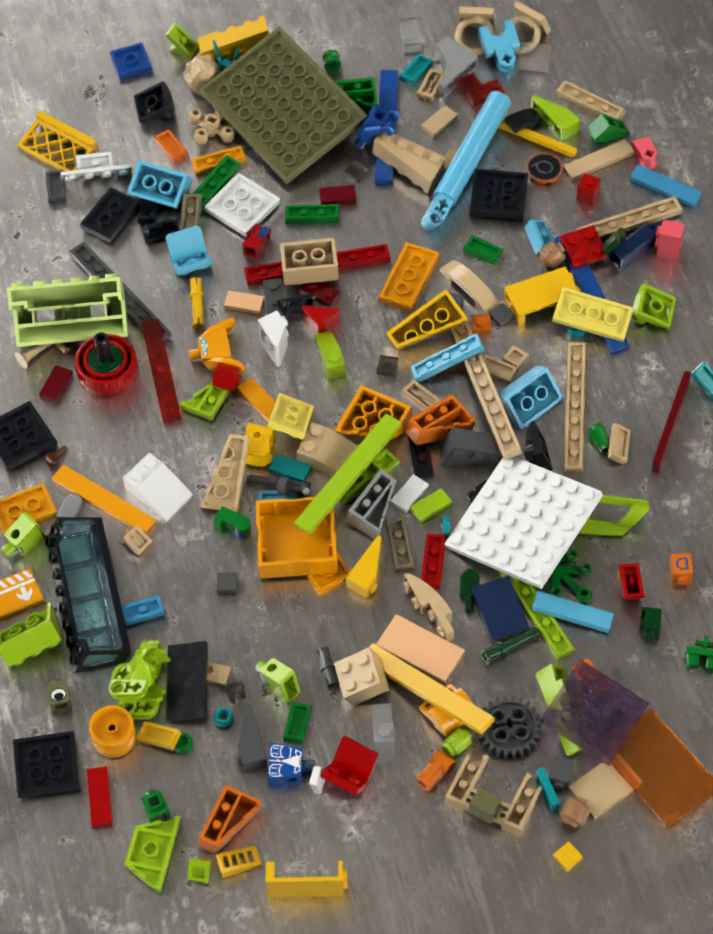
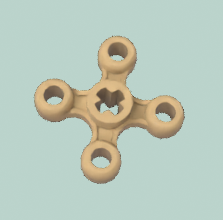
M196 108L189 111V123L192 125L199 124L202 127L194 133L196 144L204 145L208 137H215L216 135H219L223 142L229 143L233 141L234 129L220 124L226 120L216 110L214 114H207L206 116H203L202 112Z

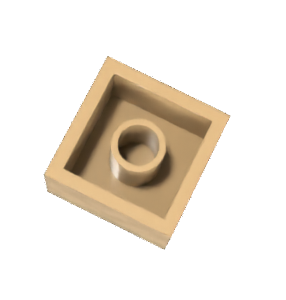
M370 647L334 663L343 697L354 706L389 690L380 656Z

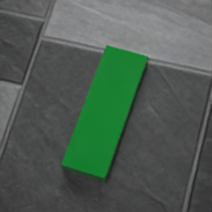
M339 204L285 205V223L339 222Z

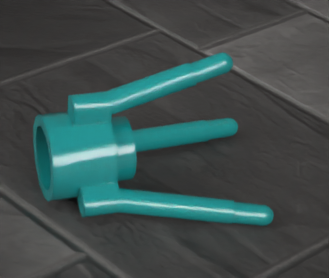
M213 40L219 69L222 72L238 59L240 49H236L233 62L229 59L222 60L217 43Z

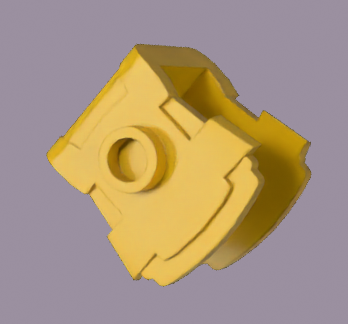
M248 422L245 436H249L250 439L246 464L254 467H267L272 462L271 450L276 441L275 430L271 427Z

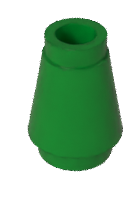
M597 423L589 427L588 436L600 452L608 451L610 442L605 426Z

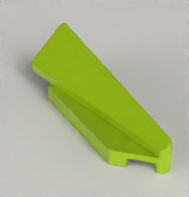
M551 663L536 672L535 676L567 756H571L582 749L581 744L587 740L588 733L576 683L567 680L565 667Z

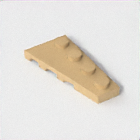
M229 434L200 508L220 510L223 506L236 513L239 512L249 436Z

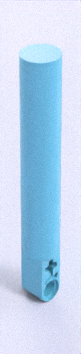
M492 91L486 99L433 193L434 199L421 220L422 227L425 230L432 231L438 227L445 219L450 208L455 206L511 105V100L505 94L499 91Z

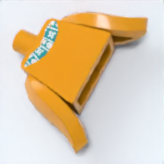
M233 316L209 327L197 338L199 348L188 350L191 361L201 359L203 367L212 372H215L218 362L240 367L239 374L245 373L246 367L239 361L232 359L228 334L232 332L236 325V320Z

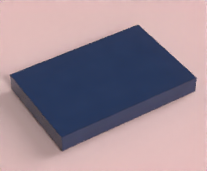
M509 576L471 588L492 643L530 629Z

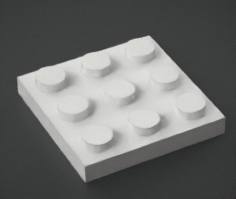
M238 173L204 206L205 212L247 237L252 232L254 226L260 224L280 203V198Z

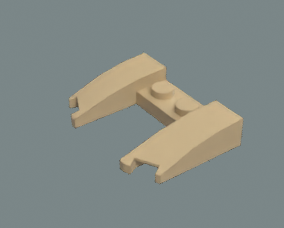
M470 755L466 756L445 796L446 805L461 812H464L465 809L469 811V803L478 791L475 788L489 760L488 755H483V761H470ZM526 773L511 805L502 801V813L498 819L494 818L493 822L501 825L502 830L521 837L542 791L541 786L536 790L529 781L532 779V776L529 773Z

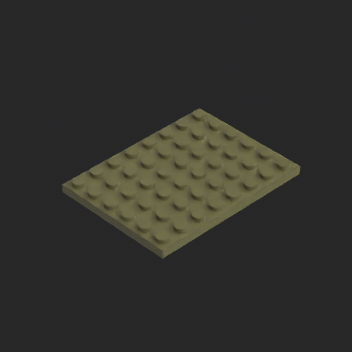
M280 26L199 89L200 94L286 184L361 126L367 118L365 112Z

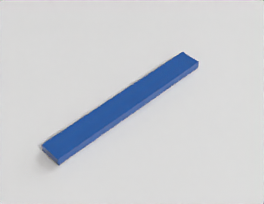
M381 70L379 107L388 113L396 109L398 70ZM389 117L385 124L391 122L396 127V121ZM377 156L375 184H393L394 167L387 165Z
M560 236L555 237L556 244L561 243ZM564 252L565 262L581 292L606 299L589 264L573 269L566 252ZM603 337L611 354L629 348L626 338L624 342Z

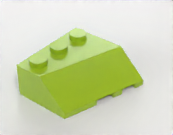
M51 602L45 605L46 609L42 612L35 611L31 613L26 622H17L0 633V655L7 667L17 666L24 662L25 658L29 656L35 657L47 647L53 648L60 643L62 627Z

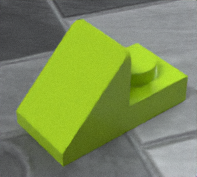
M177 22L173 23L164 35L173 44L169 49L172 53L190 59L199 48L198 44Z

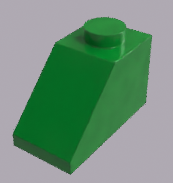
M603 113L587 127L591 133V138L596 142L599 141L604 144L624 138L630 134L623 121Z

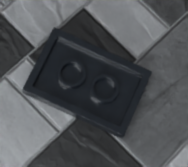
M110 187L83 219L80 227L111 243L140 207V201Z

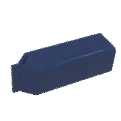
M659 223L644 224L624 239L610 252V261L622 270L654 246Z

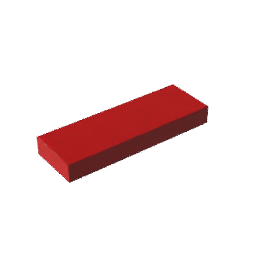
M427 533L421 580L433 589L440 590L446 535Z
M105 766L87 769L92 828L113 826L108 768Z

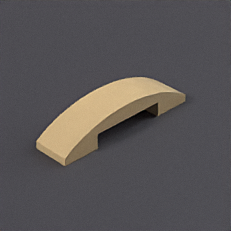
M452 260L439 269V272L450 282L454 281L475 301V306L483 314L488 315L489 311L500 305L486 284L460 262Z

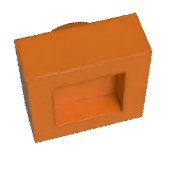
M490 314L472 315L473 335L476 333L478 335L491 334Z

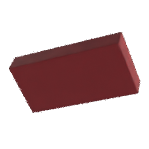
M354 185L319 188L321 204L356 203Z
M55 365L39 393L40 398L57 403L73 375L72 370Z

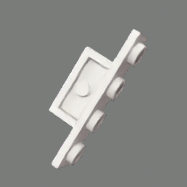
M111 152L76 155L77 170L61 172V180L66 182L75 181L76 178L88 180L94 178L93 176L105 178L110 177L111 174L123 176L132 171V164L113 166Z

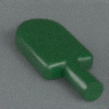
M471 568L465 569L460 575L459 596L461 599H465V612L467 613L473 612V599L475 598L471 588L480 585L479 573Z

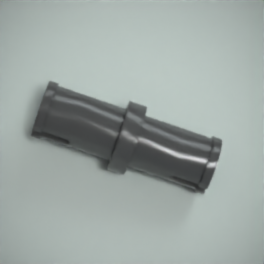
M321 647L317 650L321 663L320 670L324 674L327 688H335L339 685L329 647Z

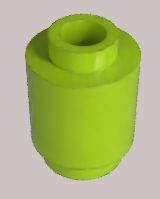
M458 728L443 741L444 743L441 745V748L450 758L457 757L472 744L470 740L472 737L466 729Z

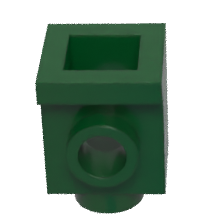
M642 607L640 630H643V638L647 640L659 639L662 609Z

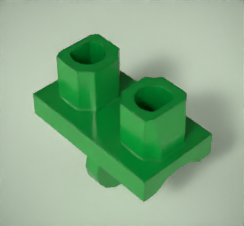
M704 635L703 641L695 640V646L702 648L686 646L687 665L697 667L699 657L707 658L705 668L713 670V650L707 649H713V643L708 642V636Z

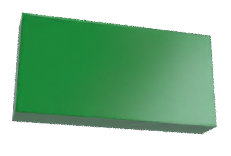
M474 235L470 236L463 247L464 252L492 265L497 263L504 250Z
M297 702L291 703L283 741L298 744L304 743L312 705Z

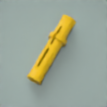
M196 277L190 279L191 292L189 294L192 301V327L196 330L197 325L199 330L204 328L202 303L204 293L202 292V279L197 277V282Z

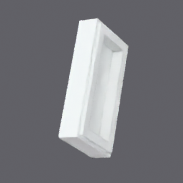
M413 474L391 499L390 504L406 514L410 510V506L415 504L429 488V484Z

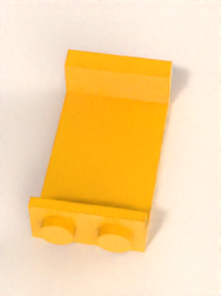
M566 267L504 287V299L519 326L525 324V316L527 314L556 305L562 287L579 292L581 290L578 286H575L572 273H569Z
M342 860L338 861V877L277 878L275 862H266L268 898L343 897L344 889H348L347 868H343Z

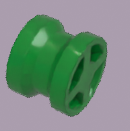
M328 50L324 52L325 70L332 72L340 69L341 61L339 60L340 53L338 51Z

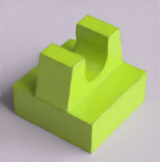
M196 857L194 859L190 858L188 880L208 884L211 860L204 861Z

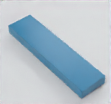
M639 164L630 175V181L666 197L675 196L678 202L691 208L695 207L702 196L701 191Z

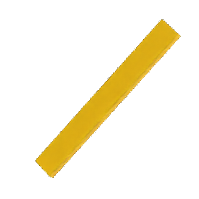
M374 643L370 646L372 650L379 654L385 676L482 735L495 721L492 715Z

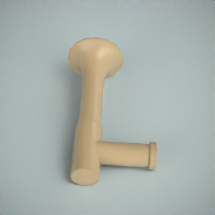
M53 343L64 355L70 351L63 343ZM53 344L37 345L23 354L16 352V360L23 368L27 369V363L33 356Z

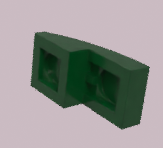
M623 227L616 230L603 243L602 251L607 255L625 239V229Z

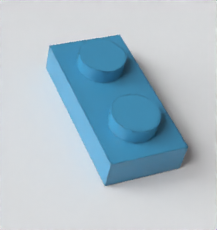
M159 595L121 606L127 626L165 615Z

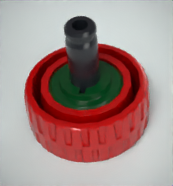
M100 332L86 340L79 347L75 357V370L79 383L87 392L95 396L112 397L125 392L135 382L138 375V362L134 348L127 340L117 335Z

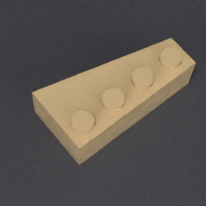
M385 131L383 134H378L374 140L372 153L387 165L395 167L399 174L407 176L411 179V183L415 186L419 185L426 194L430 193L443 171L446 157L397 134L388 136Z

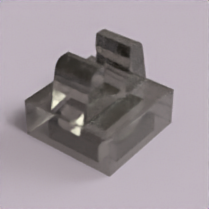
M236 680L221 689L223 695L232 704L237 703L234 698L237 693L240 694L242 699L246 698L245 685L242 680Z

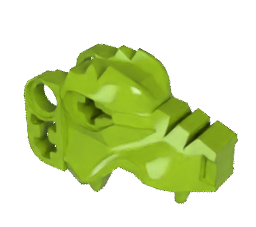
M146 639L140 644V649L136 650L135 656L132 657L130 662L116 666L110 679L109 692L111 696L120 701L119 706L126 709L129 706H133V709L129 711L132 719L153 718L158 712L159 703L164 699V694L167 692L165 688L157 685L156 679L162 672L164 662H170V657L164 656L167 655V651L163 649L159 640L147 641Z

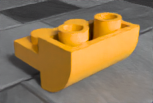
M452 684L446 686L449 690L472 703L471 699L461 688L456 689ZM427 701L419 706L421 713L433 722L434 727L445 737L464 725Z

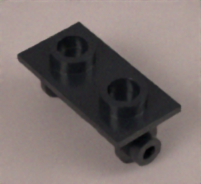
M172 216L162 220L160 223L145 224V227L141 228L146 243L165 238L167 234L180 231L177 218Z
M308 293L306 295L277 300L276 303L282 316L285 317L302 313L303 305L314 306L313 302L316 301L315 294Z

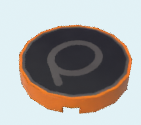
M540 153L534 155L527 163L528 177L534 183L540 185L555 183L562 174V163L552 154Z

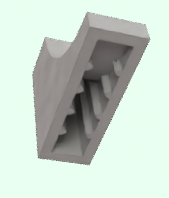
M448 36L437 41L434 47L435 58L443 64L446 70L443 79L438 83V95L443 98L467 78L478 65L477 55Z
M391 703L371 705L374 751L379 754L376 764L396 762Z

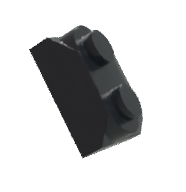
M164 81L134 95L140 123L158 117L167 119L175 111L172 94Z
M533 420L527 429L526 449H523L526 460H529V463L551 471L553 467L545 438Z

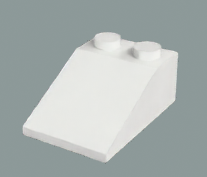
M148 453L123 477L125 490L166 521L193 497V494L168 467L151 453Z

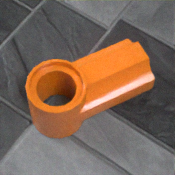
M436 751L427 767L416 777V782L424 790L430 791L443 776L446 777L452 772L456 761L443 751Z

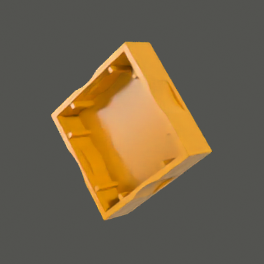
M316 496L295 500L272 499L255 501L260 579L338 573L334 507L313 533L309 535L295 527L294 522Z

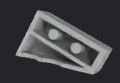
M380 469L348 510L346 522L373 540L378 535L380 536L396 479Z

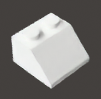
M275 311L257 321L259 340L275 365L279 367L288 346L287 337L289 333L286 329V326H288L286 318L281 316L278 311Z

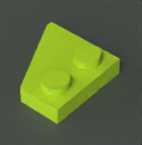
M211 382L203 390L194 393L193 397L185 402L183 400L180 402V409L212 421L228 396L229 390L214 387Z

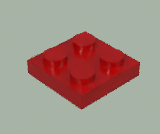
M594 225L560 236V241L566 250L565 252L573 269L607 259L608 257L602 251L603 243Z

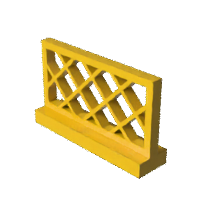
M40 110L36 114V121L17 144L19 149L58 170H63V172L71 171L66 168V164L76 163V158L65 160V153L74 152V157H76L77 150L84 149L87 151L85 154L97 153L99 150L95 139ZM38 126L44 128L45 132L35 134ZM58 135L59 140L49 142L48 136ZM46 137L47 143L37 145L36 139ZM34 140L35 146H24L27 141ZM71 142L73 147L63 149L62 143ZM60 144L59 151L51 152L50 146ZM48 147V153L39 154L38 149ZM62 155V161L54 162L52 157Z

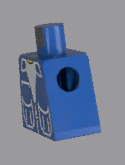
M270 743L269 787L302 783L303 772H312L315 760H303L302 748Z

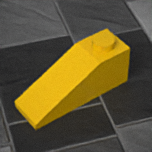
M379 535L346 577V588L365 599L370 593L373 594L378 586L377 578L382 548V539Z

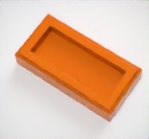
M169 129L154 137V141L173 163L188 155L186 148Z

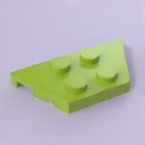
M174 816V819L166 821L161 819L150 824L136 825L125 860V867L158 893L162 891L180 827L181 816Z

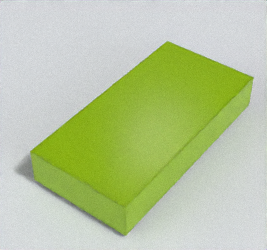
M440 488L411 505L410 511L421 524L450 507L452 500Z

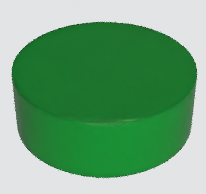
M181 733L174 750L178 754H187L193 749V739L189 734Z

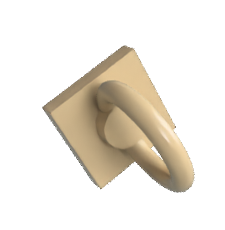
M516 1L513 7L517 16L510 20L513 21L514 25L521 23L527 29L534 30V37L531 43L521 47L518 51H514V54L521 55L532 51L538 45L541 33L548 35L551 29L544 15Z
M460 6V24L455 31V41L475 55H483L482 48L471 49L463 43L462 32L468 25L472 28L487 26L490 33L496 36L494 8Z

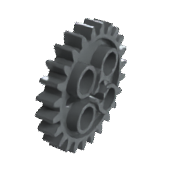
M504 696L503 701L496 698V704L489 701V708L483 706L482 710L494 718L499 717L502 719L501 721H494L482 735L479 734V742L484 741L483 748L489 747V753L496 751L497 758L500 754H504L505 760L508 755H511L514 760L516 754H519L522 758L523 751L530 754V747L536 748V742H540V735H542V728H540L542 727V721L539 720L540 713L535 714L536 707L529 709V701L522 704V698L517 702L514 696L511 697V700H507V697ZM515 715H520V716H522L523 718H521V719H516V718H514V716H515ZM521 733L524 734L525 737L520 738L516 735ZM503 736L505 739L499 740L496 737Z

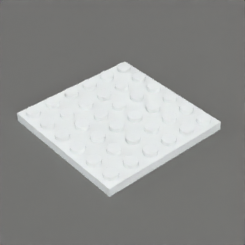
M517 457L505 460L502 458L444 545L449 550L542 589L603 494L600 490Z

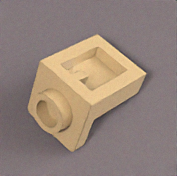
M135 525L132 529L127 527L121 534L123 538L119 542L128 545L139 556L153 540Z

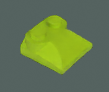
M644 283L640 286L635 297L632 317L639 324L648 322L669 329L676 297Z

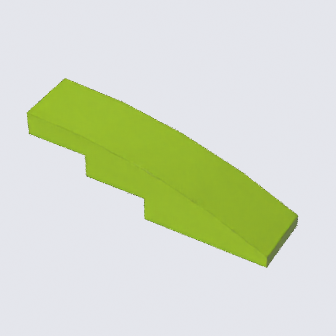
M387 449L382 451L339 501L344 505L362 494L380 469L388 474L400 464L399 459Z

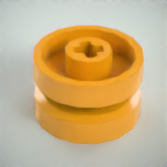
M117 705L105 706L98 709L92 715L89 722V732L94 748L98 753L108 758H118L126 755L133 748L136 742V730L131 714L125 708Z

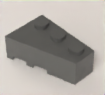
M452 427L440 446V466L498 465L503 458L494 435L490 433Z

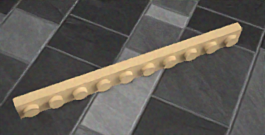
M468 322L450 329L455 343L473 335ZM479 352L463 360L503 459L522 454L520 445L481 353Z

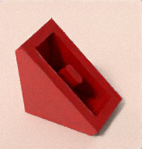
M302 306L303 319L317 334L327 331L340 322L338 308Z
M639 563L619 565L620 591L624 600L645 598Z

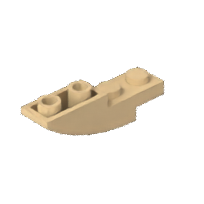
M409 573L404 574L403 588L407 594L410 593L412 596L411 601L414 608L419 609L422 615L428 613L432 622L435 621L437 632L441 638L444 637L449 642L453 641L454 630L449 623L452 621V611L448 604L426 582Z

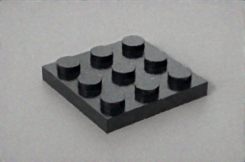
M475 168L469 215L523 220L528 173Z
M31 401L0 416V460L7 471L58 445L57 440Z
M74 731L13 739L18 798L80 790Z

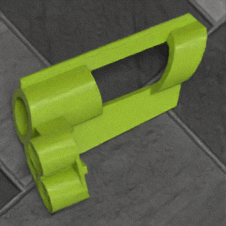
M603 495L598 504L630 506L631 509L618 522L590 519L589 516L578 534L623 536L650 509L649 502L643 499Z

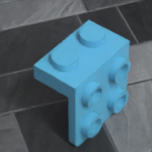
M196 225L166 235L172 265L178 276L187 275L198 269L203 270L213 265L206 251L200 226Z

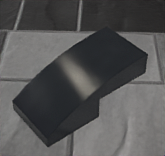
M534 108L523 109L505 117V123L514 133L525 127L531 129L544 120Z
M141 198L138 224L155 223L157 221L159 203Z

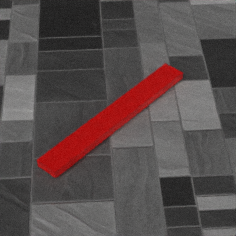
M387 244L336 252L338 270L390 262ZM281 261L244 267L247 286L261 284L263 280L279 278L283 280Z

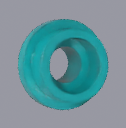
M224 707L219 708L213 716L215 724L222 728L230 726L234 721L233 712ZM221 717H227L226 720H220Z

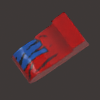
M256 224L248 239L245 238L242 243L243 254L259 259L270 239L271 229Z

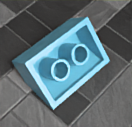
M138 160L127 194L177 209L183 202V194L189 193L193 180L188 174Z
M544 366L533 367L498 393L508 419L521 430L564 399L549 369Z

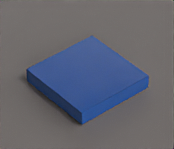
M142 42L109 51L119 80L152 71L151 63Z

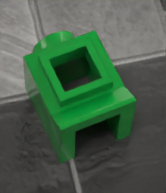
M149 790L141 797L142 805L150 823L154 821V817L163 813L167 819L171 818L160 790ZM158 801L160 802V804L156 806H150V804H153Z

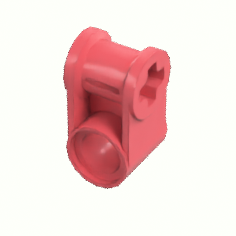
M647 136L631 141V147L640 165L654 170L657 166V150L651 138Z

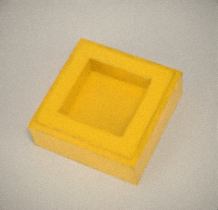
M567 842L553 854V858L567 872L583 859V856L570 842Z

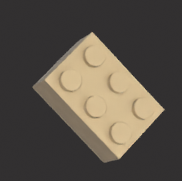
M334 238L280 243L284 286L339 280Z

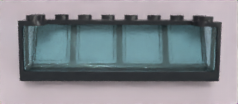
M57 517L45 538V545L49 549L48 560L52 564V579L56 583L55 594L59 598V613L63 617L62 628L66 632V647L70 651V665L73 666L74 673L123 663L130 655L131 648L102 518Z

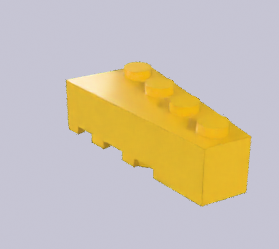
M259 16V20L253 22L251 20L245 21L244 25L234 27V25L227 27L228 29L224 32L216 31L199 37L200 56L209 54L215 62H218L212 42L215 40L222 60H233L237 48L240 49L238 56L240 58L268 36L265 16Z
M445 289L389 330L386 335L395 348L401 350L469 321L447 289Z

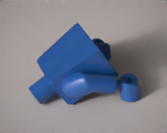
M374 104L367 114V118L358 128L355 144L360 148H363L366 143L371 145L376 136L383 134L384 131L388 136L393 135L394 131H396L395 126L391 122L387 124L385 122L389 117L393 121L400 119L401 114L399 110L393 109L388 113Z

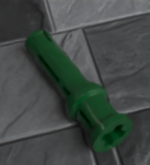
M532 627L506 641H497L495 645L487 649H480L481 657L486 665H490L492 661L500 657L505 658L512 650L539 639V632L535 627Z

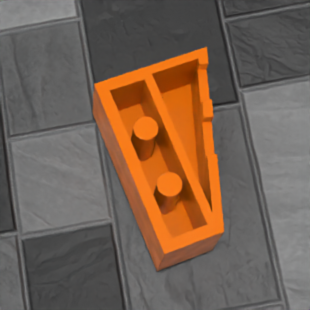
M451 394L410 418L405 433L416 445L445 439L452 427L473 430L476 420Z
M225 784L198 838L197 846L216 855L261 810L263 802Z

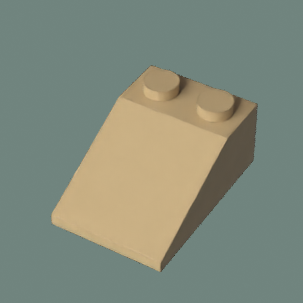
M311 422L296 452L297 461L311 465L313 470L334 476L358 445L330 428Z

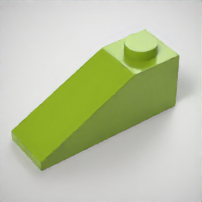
M535 95L531 97V108L537 111L544 119L543 122L561 141L579 132L580 119L576 114H573L567 108Z
M332 331L314 334V340L328 381L346 377V364Z

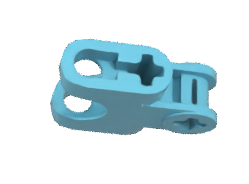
M512 20L504 21V33L500 36L492 35L487 26L479 27L478 30L479 40L485 57H494L498 70L505 74L512 72L516 60L514 51L520 50L519 39Z

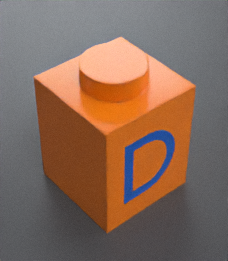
M671 554L669 567L672 584L686 585L692 583L693 568L691 554Z

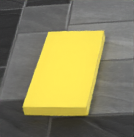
M562 287L552 322L624 342L634 308Z

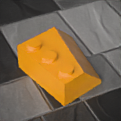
M361 385L337 425L335 432L367 436L382 417L388 414L402 423L400 429L391 438L395 439L405 432L409 419L413 417L412 407Z

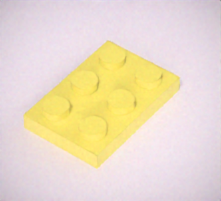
M279 393L267 426L275 431H281L293 438L303 440L314 406Z

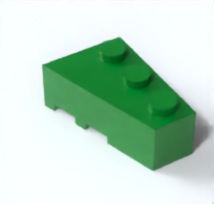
M374 77L334 81L366 115L374 104L378 106Z

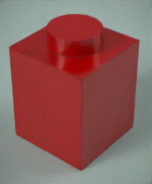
M584 173L577 186L576 199L593 205L600 193L601 179Z
M218 362L212 386L234 391L235 386H239L241 382L240 367Z

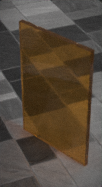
M652 708L595 745L666 828H669L713 798V776Z

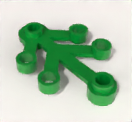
M574 550L567 551L560 561H567L570 564L575 563L578 556L577 552ZM573 555L575 558L571 559L568 556ZM582 563L580 566L557 565L553 571V584L550 595L561 598L562 589L560 582L562 579L576 593V601L583 605L589 604L592 600L591 590L586 587L582 588L569 574L589 576L591 566L588 563ZM581 593H586L588 595L582 596Z

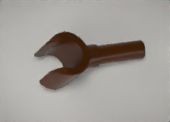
M64 445L54 454H47L46 463L50 468L58 465L59 460L57 458L67 447Z

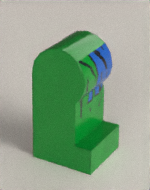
M223 506L213 520L214 530L220 533L225 529L235 533L237 537L242 539L249 537L251 534L249 518Z

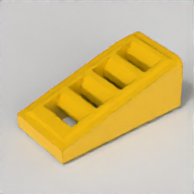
M256 846L215 855L222 879L262 866ZM252 853L254 862H250L248 854ZM244 856L245 864H242L240 857ZM233 859H236L238 865H235V866H234L232 860H233ZM228 861L230 867H226L224 862Z

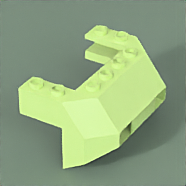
M115 273L105 274V278L101 279L100 276H89V280L85 281L78 277L70 278L71 282L64 283L63 279L52 280V284L36 281L33 282L32 286H24V282L11 283V287L6 288L9 310H13L16 347L85 341L100 332L127 337L128 322L122 277H118ZM104 304L105 316L91 317L90 305ZM37 310H54L55 321L38 322Z

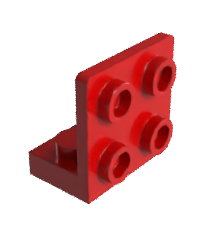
M343 736L331 765L323 769L320 777L356 796L365 790L379 754L357 741Z

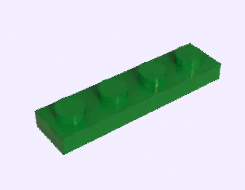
M227 154L193 192V194L202 195L201 213L204 211V206L228 183L241 167L239 161Z

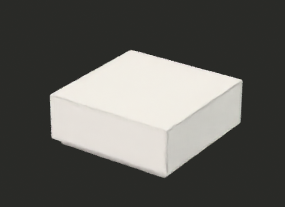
M314 766L309 781L314 794H321L325 779L320 777L323 771L320 766Z

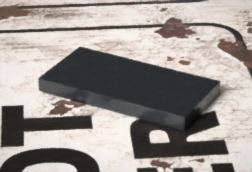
M206 641L168 645L170 662H167L166 721L176 722L206 718L208 643Z

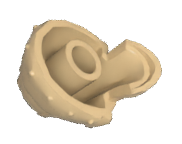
M206 54L205 56H196L192 61L187 62L183 73L188 87L198 96H202L199 89L221 71L212 56Z

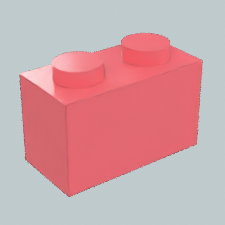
M663 219L662 226H658L654 247L657 248V256L678 260L685 224Z

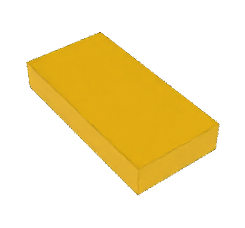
M144 721L136 739L141 743L174 750L181 732L179 729Z

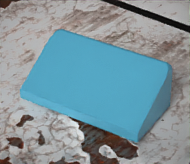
M530 219L526 224L525 231L536 255L539 254V250L550 241L554 242L546 221Z

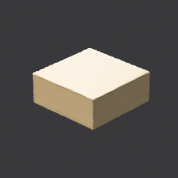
M513 345L503 356V362L516 366L519 370L529 358V354Z

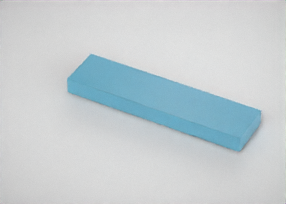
M476 333L410 366L416 381L419 383L485 349Z
M537 591L532 607L533 611L609 633L614 615L607 611Z

